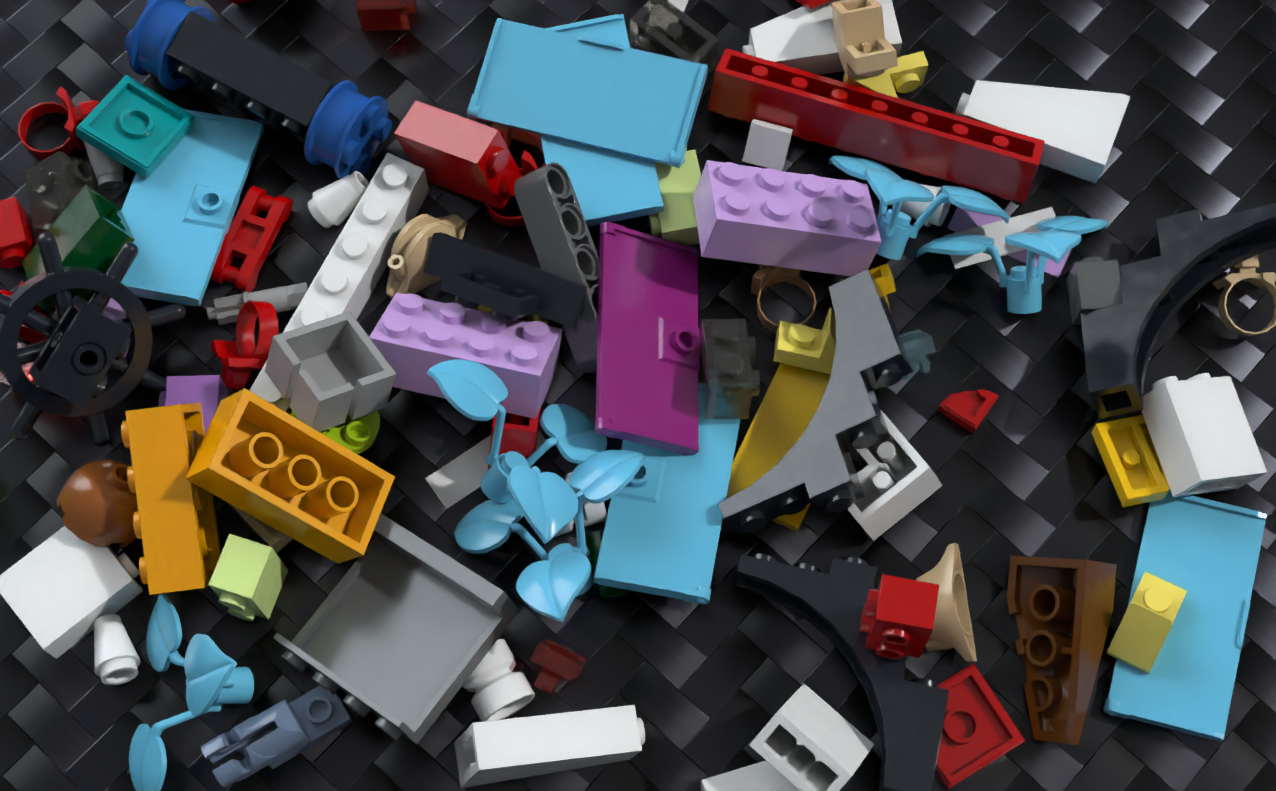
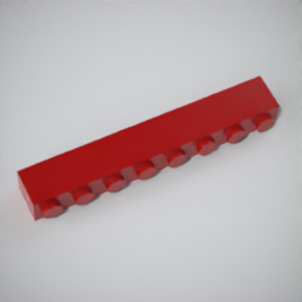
M727 48L715 70L707 109L722 114L727 118H736L749 123L756 119L793 129V136H797L805 141L821 143L838 148L846 153H855L878 160L883 164H892L916 171L924 176H933L956 183L965 188L977 189L997 195L1002 199L1014 200L1024 204L1037 172L1045 142L1041 139Z

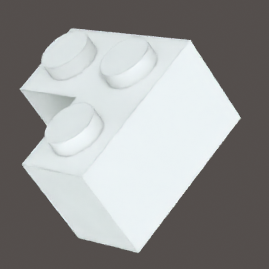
M883 412L882 415L890 434L879 438L874 445L868 448L855 449L868 464L857 473L865 497L854 501L852 506L848 508V511L873 541L943 486L929 465Z

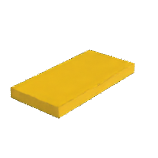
M780 363L733 460L726 499L746 489L772 469L800 439L818 410L831 374ZM810 504L799 513L782 515L771 521L798 532Z

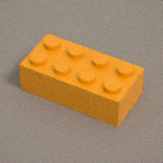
M244 388L220 401L185 479L330 560L341 563L364 555L395 476Z
M202 403L177 404L125 411L126 421H122L121 436L124 446L130 448L132 466H129L127 469V481L130 492L132 494L136 493L138 511L134 512L133 527L136 537L142 539L144 557H141L139 560L141 581L143 584H148L149 595L205 588L209 586L208 584L221 555L214 495L185 479L205 436Z

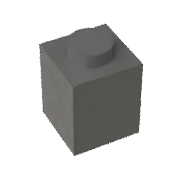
M1088 257L1075 262L1067 277L1073 325H1082L1081 313L1123 304L1118 260L1104 261L1101 257Z

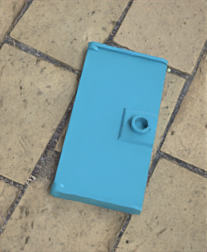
M623 14L545 28L575 36H585L612 42L630 48ZM540 135L546 165L554 162L566 170L587 227L664 211L654 161Z
M497 18L475 91L472 94L467 109V118L681 168L685 161L687 143L707 77L708 65L628 48L612 42L585 36H575Z
M184 109L196 116L195 126L147 179L138 173L135 174L121 209L135 239L133 243L138 247V255L121 282L137 297L189 306H200L225 235L229 231L237 209L240 194L264 132L263 124L252 120Z
M698 383L699 452L695 455H684L623 440L621 450L640 452L644 454L646 459L632 480L610 500L594 575V583L681 599L697 604L709 603L711 595L710 586L723 519L719 503L726 500L741 413L746 400L745 391Z
M1170 489L1163 500L1149 503L1127 608L1145 571L1187 590V593L1149 674L1116 659L1108 698L1105 700L1103 712L1110 716L1133 719L1222 742L1224 740L1267 514L1192 495L1173 497Z

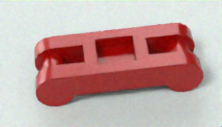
M252 186L248 190L228 233L225 235L209 280L219 284H223L226 281L234 284L235 289L238 291H248V293H251L256 285L258 273L282 224L288 220L292 212L293 200L281 195L274 198L267 195L265 189ZM261 210L268 213L266 219L260 218L256 214ZM235 256L245 260L241 269L231 266Z

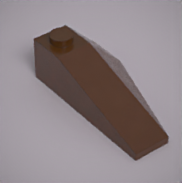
M1010 555L1007 603L1009 614L1015 615L1019 633V640H1016L1015 644L1018 656H1023L1028 679L1024 684L1034 740L1069 745L1079 744L1113 613L1117 564L1083 559Z

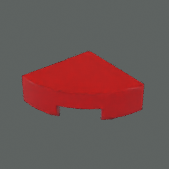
M984 389L954 393L939 405L937 411L974 434L996 402L998 395Z

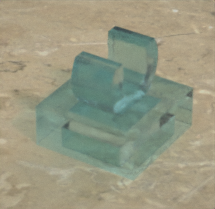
M919 329L899 335L909 361L916 360L919 371L924 374L930 371V362L925 355L936 352L932 335ZM908 375L902 377V379H908Z

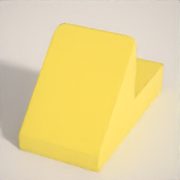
M924 51L897 57L898 66L888 68L881 75L873 77L860 75L848 78L844 74L843 82L898 98L896 91L898 93H908L923 85L928 62Z
M830 307L822 330L780 320L776 332L773 361L831 374L836 349L834 308Z
M1145 571L1106 654L1149 674L1174 623L1187 590Z

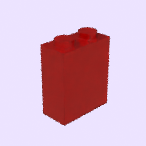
M417 100L414 102L394 132L411 163L425 169L427 182L503 209L510 196L515 194L514 184L518 178L522 177V174L500 131Z

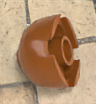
M109 459L93 460L75 470L66 481L56 501L57 508L61 505L65 513L62 518L64 525L79 539L96 547L103 548L109 542H122L119 548L126 547L137 539L133 527L134 512L138 511L136 493L132 494L128 486V465Z

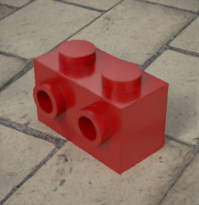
M882 574L878 589H869L867 601L862 610L859 631L867 633L865 648L876 650L877 655L888 659H901L904 656L921 658L934 628L939 585Z

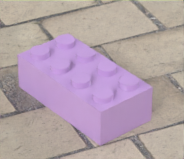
M707 160L693 195L702 257L854 276L869 269L882 242L866 183L819 177L813 174L805 175L778 171L772 168L765 169L737 165L732 162L724 163Z
M396 292L369 338L396 373L393 387L445 398L436 381L426 373L432 366L444 361L454 359L470 360L486 366L502 380L508 390V396L501 405L507 413L536 419L557 373L562 329L548 326L540 321L529 322L517 319L516 322L506 321L493 316L492 312L465 308L457 303H442L424 299L416 294Z

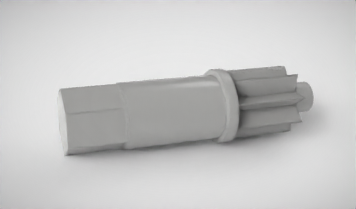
M304 282L251 293L245 291L242 294L216 298L213 301L214 306L207 308L209 320L218 319L219 325L237 322L240 308L249 300L267 301L274 306L276 313L297 309L308 290V285Z

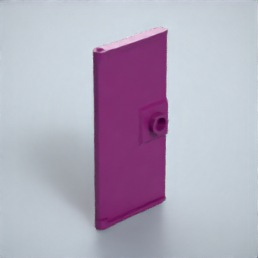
M611 222L601 223L595 433L684 455H695L699 452L698 370L700 368V329L698 328V251L692 247L628 229L622 225Z

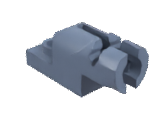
M319 685L290 703L284 699L264 712L248 718L233 727L229 732L223 733L202 745L201 751L206 759L209 758L214 765L236 753H242L244 756L242 761L231 759L212 771L221 786L225 788L234 782L244 780L267 765L272 769L280 766L352 723L353 720L337 692L332 695Z

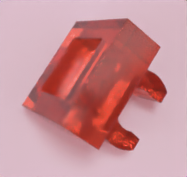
M548 639L538 643L530 660L543 666L534 686L551 694L553 690L556 691L562 677L571 681L579 676L587 659Z

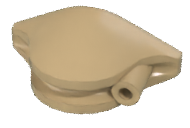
M421 214L410 220L396 237L391 257L388 259L390 273L386 295L393 299L396 292L415 294L439 281L441 278L424 272L433 234L442 232L462 240L467 225L466 221L455 214L441 218Z
M953 543L947 546L940 562L933 569L916 579L917 581L939 585L934 628L926 648L928 652L955 648L967 662H977L959 545Z

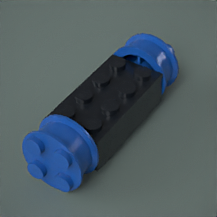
M147 0L144 11L124 41V49L128 51L129 65L135 73L139 75L153 74L158 77L160 84L168 90L180 89L188 83L192 88L210 97L212 92L224 98L222 102L231 109L241 114H244L248 109L258 116L257 120L271 130L278 132L283 127L292 133L291 138L304 146L305 158L309 163L313 165L324 163L334 168L336 176L340 179L352 174L354 171H358L364 176L370 168L372 155L377 149L379 142L382 143L388 137L392 128V121L387 119V101L381 96L369 98L359 93L356 84L349 80L342 81L334 86L332 82L216 24L212 12L204 6L190 7L185 4L184 0Z

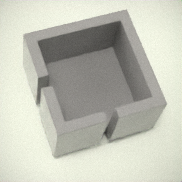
M350 311L273 336L265 367L266 374L283 398H291L290 408L298 419L318 432L345 423L347 414L353 420L386 408L396 377L395 371Z

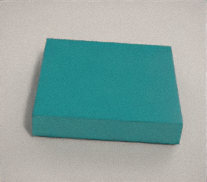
M125 75L76 127V136L147 179L195 126L196 116L128 75Z

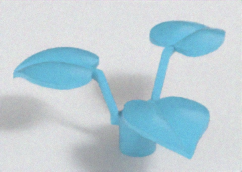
M831 156L828 162L851 176L867 180L880 200L876 221L882 242L876 254L885 258L900 260L908 238H916L919 229L938 206L943 203H952L957 207L970 211L998 215L1007 224L1010 220V216L994 201L971 189L944 185L941 188L942 193H939L934 199V194L929 189L916 182L901 179L893 170L877 161L853 156ZM904 201L931 202L913 225H910L912 218L900 212L902 202ZM893 204L892 209L887 210V206Z
M1056 216L1036 223V229L1041 232H1023L1005 236V243L1028 250L1026 266L1012 267L1011 275H1007L998 249L993 245L994 238L984 235L963 233L943 236L922 246L917 251V257L926 252L947 255L986 253L992 257L999 275V287H1007V311L1016 314L1036 313L1042 310L1041 284L1044 283V270L1047 258L1059 264L1065 254L1081 242V234L1096 230L1103 231L1108 227V221L1080 216ZM1036 253L1040 255L1037 267H1035Z
M454 359L432 366L426 374L436 381L442 394L457 411L472 420L488 421L496 415L491 451L485 459L486 463L491 467L481 480L482 491L488 498L498 503H507L513 497L522 514L544 544L549 542L562 528L573 520L579 508L578 499L573 489L563 478L552 472L541 473L540 469L536 466L530 467L548 449L557 445L560 453L566 460L581 464L589 456L605 451L607 447L606 436L596 434L595 423L578 409L566 404H552L544 409L540 417L542 429L551 438L540 445L527 459L515 451L499 455L506 410L501 403L508 396V390L502 380L486 366L470 360Z
M607 450L589 456L573 470L569 478V484L574 491L578 492L576 496L579 508L575 515L577 547H573L569 543H562L555 546L548 554L521 524L517 523L523 517V514L514 498H511L507 503H498L490 499L470 510L453 532L456 542L466 552L481 554L501 546L509 538L511 532L519 534L542 561L534 562L522 571L516 582L517 592L521 599L536 612L563 622L574 598L585 593L593 584L591 563L587 558L590 552L585 540L583 502L587 499L590 503L598 504L618 494L636 475L646 458L644 454L636 451Z
M165 594L158 595L157 602L149 619L146 634L147 655L152 667L158 672L167 671L171 662L184 667L187 677L186 702L189 711L157 722L152 728L148 724H140L137 727L129 751V770L136 791H161L166 775L167 757L160 735L166 728L208 712H220L222 704L249 703L254 692V678L251 670L248 667H235L237 662L224 654L208 635H194L187 647L185 658L179 654L177 649L182 640L181 623L174 605Z

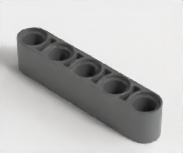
M551 162L518 178L514 184V193L541 269L581 283L587 287L577 327L571 328L563 324L562 327L577 366L583 372L592 374L597 372L599 257L566 170L558 163Z

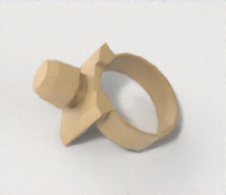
M1258 255L1232 266L1230 270H1234V273L1212 282L1217 289L1225 287L1218 303L1220 318L1229 330L1238 335L1253 336L1265 333L1276 325V286L1274 284L1276 274L1274 272L1256 273V268H1259ZM1239 281L1250 282L1258 288L1266 287L1273 297L1275 305L1273 318L1268 326L1259 332L1244 331L1236 326L1228 316L1226 307L1227 295L1233 285Z

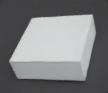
M753 119L742 161L782 171L793 129Z

